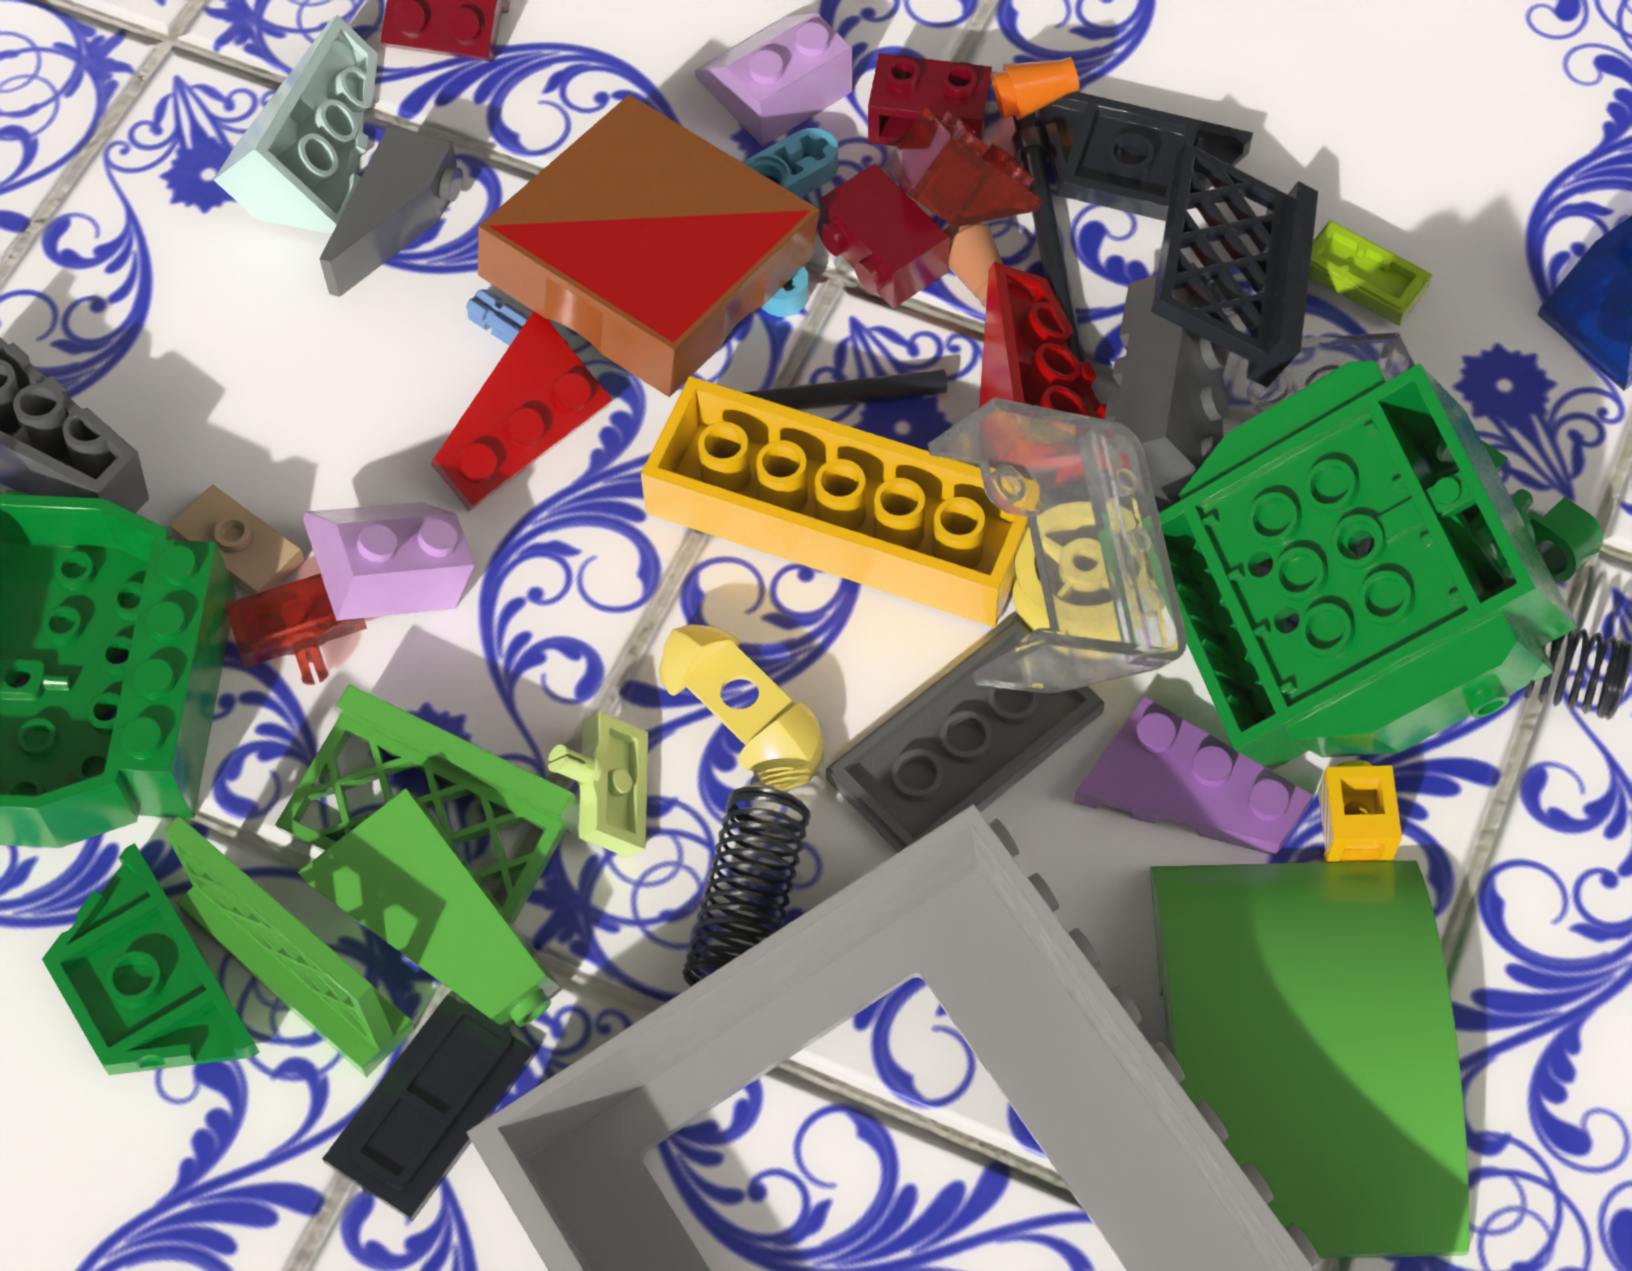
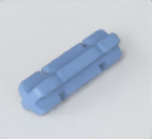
M486 289L478 290L466 305L469 320L485 330L492 327L490 334L510 346L529 316L508 303L501 305L503 299Z

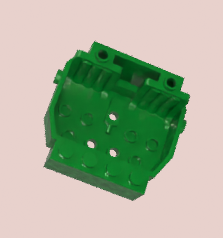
M1375 360L1351 361L1227 432L1179 493L1181 501L1135 527L1234 750L1270 770L1276 769L1309 750L1322 758L1400 753L1470 715L1474 718H1480L1493 714L1509 703L1510 694L1528 686L1531 680L1536 682L1554 672V668L1543 646L1578 628L1467 412L1420 363L1394 378ZM1447 447L1455 462L1449 464L1442 461L1443 452ZM1477 503L1515 578L1508 580L1498 561L1478 544L1462 513L1463 510ZM1366 538H1373L1374 545L1372 550L1365 556H1357L1359 543ZM1272 558V570L1266 576L1258 577L1257 570L1260 563ZM1292 614H1299L1297 628L1292 632L1284 633L1283 624L1286 618Z
M14 490L0 491V845L62 848L136 823L138 816L194 818L237 594L216 542L172 540L167 528L102 498L26 495ZM129 654L127 661L121 664H113V661L120 655ZM30 678L24 686L13 688V685L18 681ZM117 710L116 717L108 721L100 720L108 711Z

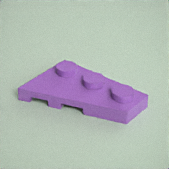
M1144 696L1075 791L1074 803L1097 809L1098 804L1129 811L1132 812L1131 818L1155 824L1156 820L1159 819L1196 829L1198 836L1276 856L1310 807L1313 795Z

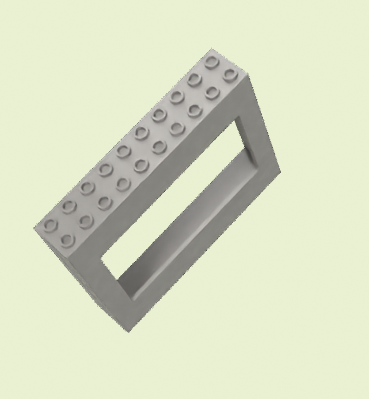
M974 804L466 1132L548 1271H711L646 1168L643 1161L645 1153L911 978L917 977L921 978L931 990L1126 1271H1316L1313 1266L1320 1259L1302 1230L1294 1223L1284 1228L1267 1205L1274 1197L1258 1170L1249 1161L1239 1166L1223 1145V1142L1229 1139V1135L1214 1110L1205 1101L1195 1106L1179 1085L1185 1079V1075L1169 1049L1162 1042L1152 1047L1136 1025L1142 1021V1017L1128 993L1119 984L1109 989L1094 969L1100 964V959L1086 936L1078 928L1068 933L1053 913L1059 909V904L1044 879L1038 873L1027 877L1013 857L1019 854V850L1005 826L997 818L987 823Z

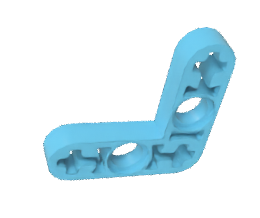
M806 128L797 131L742 163L762 175L777 178L781 182V187L801 198L835 177L838 171V143L834 136L826 130ZM808 153H809V154L811 155V156H808V157L803 158V155H805V154H808ZM823 155V159L816 161L815 158ZM796 170V175H792L791 173ZM805 266L784 285V287H788L793 284V289L786 292L784 288H781L761 307L764 311L777 317H789L799 313L806 306L809 300L808 272Z

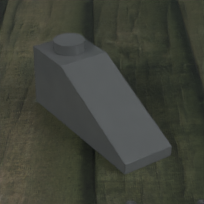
M387 126L319 258L330 295L341 297L439 222L448 201L454 202L457 199L463 181V172L461 168L457 167L454 147L451 141Z

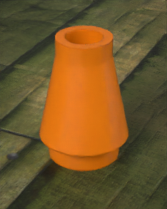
M1071 57L1054 61L1003 64L1002 71L991 74L994 97L1003 119L1016 116L1017 120H1020L1063 96L1080 90L1077 71Z

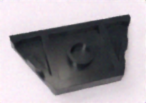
M1081 92L1067 94L1037 110L1041 128L1044 130L1047 140L1049 160L1058 196L1166 221L1177 153L1185 143L1234 167L1249 154L1253 132ZM1193 171L1206 190L1213 186L1207 177Z

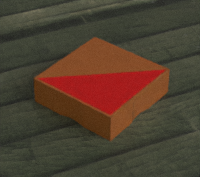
M629 94L478 226V276L542 317L560 323L577 332L588 340L600 354L670 398L687 381L689 376H692L722 347L729 332L738 322L756 309L764 306L812 259L820 210Z

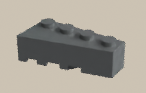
M0 337V483L26 495L102 498L136 514L149 500L138 451L89 408L82 409L68 397L67 389L52 376L46 378L30 363L29 356L14 342L8 344Z

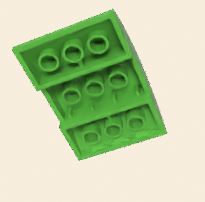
M1417 860L1151 866L1150 881L1160 996L1164 997L1168 1049L1177 1060L1185 1075V1079L1179 1085L1195 1106L1205 1101L1217 1114L1229 1135V1139L1224 1141L1223 1145L1237 1164L1241 1166L1249 1161L1264 1178L1274 1197L1267 1205L1283 1227L1286 1228L1292 1223L1296 1224L1313 1245L1319 1259L1467 1256L1469 1253L1468 1163L1463 1092L1455 1022L1437 923Z

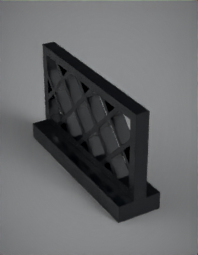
M1185 143L1176 157L1151 312L1249 360L1246 378L1268 388L1301 351L1319 191L1298 181L1290 192L1286 194ZM1193 171L1207 177L1215 189L1206 190ZM1244 197L1266 207V215L1257 217ZM1225 202L1238 221L1229 223L1216 203ZM1196 208L1209 228L1200 229L1187 210ZM1248 234L1261 254L1252 256L1239 236ZM1219 240L1232 258V261L1223 262L1210 242ZM1190 247L1204 267L1194 269L1180 249ZM1242 273L1256 294L1247 296L1233 275ZM1213 280L1227 301L1217 303L1203 282ZM1184 287L1198 308L1195 309L1173 298L1174 289ZM1237 314L1250 332V336L1235 329L1227 316Z

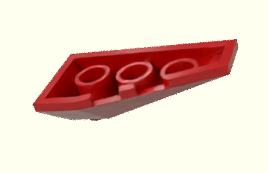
M993 262L988 271L977 430L981 468L1041 487L1040 495L1114 475L1098 458L1100 441L1111 438L1113 426L1109 427L1104 420L1107 404L1100 403L1091 386L1097 376L1090 362H1078L1066 343L1073 333V329L1047 279Z

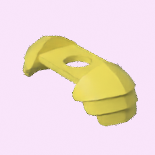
M693 624L672 629L664 644L663 656L659 667L660 681L666 687L669 694L674 696L688 688L746 745L739 755V762L742 767L753 771L760 782L766 785H773L774 788L784 792L810 782L823 761L824 738L813 711L803 702L795 703L738 648L742 642L733 634L715 626ZM738 679L752 682L759 691L758 699L753 705L745 709H734L727 706L721 698V692L729 682Z

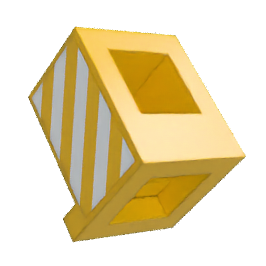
M1351 760L1342 762L1335 767H1326L1318 789L1325 845L1324 862L1393 861L1402 839L1393 766H1372L1366 761ZM1347 813H1356V815H1345V814H1347Z

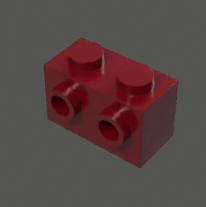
M879 53L868 103V143L980 157L990 106L992 67L967 62H950L916 58L909 55L899 56Z
M875 163L819 198L820 226L818 227V234L823 245L832 255L836 257L841 255L855 269L856 275L863 287L872 294L878 293L893 309L948 273L950 237Z

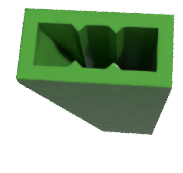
M406 788L298 872L305 883L491 1020L505 1026L507 1029L515 1023L518 1027L525 1026L541 1016L551 1005V1000L548 997L561 987L424 803Z

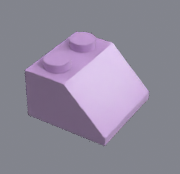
M818 13L789 16L780 19L696 69L695 76L763 147L852 93V47Z
M425 502L305 511L303 517L336 621L456 609L475 566L457 514Z

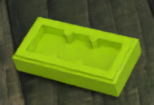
M1332 220L1327 222L1313 240L1309 278L1398 326L1401 325L1429 288L1433 274Z

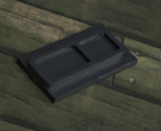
M447 994L323 1156V1162L361 1187L365 1194L373 1195L413 1222L472 1141L466 1132L494 1113L536 1056L535 1049L511 1035L505 1026L491 1020L475 1007L462 1004Z

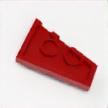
M533 311L433 458L431 465L470 512L606 409L613 400L549 320Z

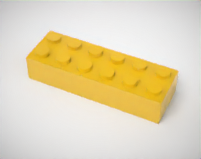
M692 376L688 377L641 472L647 514L994 628L998 623L1016 576L1015 556L1027 527L1038 518L1041 487Z

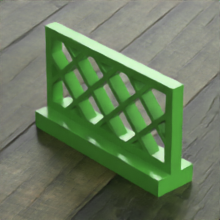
M348 684L336 704V707L341 712L339 718L275 826L280 831L324 852L336 843L333 839L345 836L374 813L352 819L345 790L379 779L386 804L394 798L389 776L415 767L425 772L431 792L430 794L418 797V799L427 808L435 807L439 825L454 845L491 834L499 864L475 871V873L483 883L503 877L508 897L502 909L511 921L515 923L565 832L572 834L579 823L580 804L575 795L542 777ZM352 736L370 745L375 766L341 777L337 758L349 737ZM382 751L397 759L385 763ZM328 773H330L331 781L323 783ZM437 778L452 786L440 790ZM335 794L342 823L317 831L299 823L313 800ZM467 795L480 799L487 821L451 832L444 803ZM493 806L509 814L496 818ZM527 822L544 831L533 853L508 861L500 830ZM522 870L514 884L512 873Z
M178 816L164 829L193 885L176 902L181 913L362 1075L367 1078L415 1030L412 1020L183 818Z

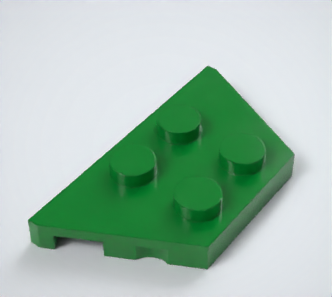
M133 843L126 847L118 857L122 864L103 891L99 894L93 890L78 910L74 925L59 935L42 958L43 963L108 1075L246 1059L257 1055L260 1051L136 844Z

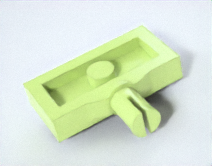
M599 711L583 719L582 754L572 751L566 746L557 745L549 754L548 761L552 763L548 764V769L554 773L574 779L580 785L579 838L625 857H630L646 850L648 732Z

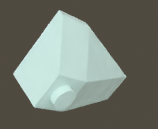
M339 15L333 17L236 143L214 181L257 220L332 234L361 179L358 176L359 159L367 151L369 137L363 133L365 111L373 103L378 53Z

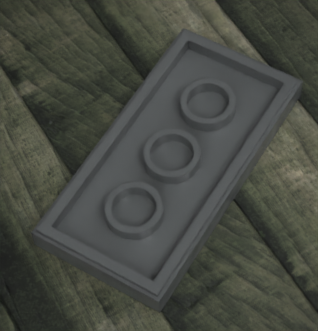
M1016 618L826 768V779L899 853L973 804L981 813L1099 717L1104 711L1105 702Z

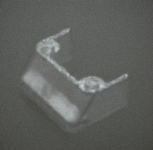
M993 398L928 443L931 456L979 464L985 493L989 500L1006 513L1028 518L1050 628H1038L1023 637L1019 646L974 671L975 685L1054 694L1158 670L1183 655L1186 649V633L1148 465L1140 441L1129 428L1115 421Z

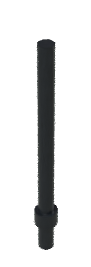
M1035 112L1020 120L1013 116L1016 132L1013 134L1011 141L1015 160L1023 167L1044 277L1047 279L1073 329V333L1066 343L1078 362H1086L1045 160L1049 156L1045 132L1038 127Z

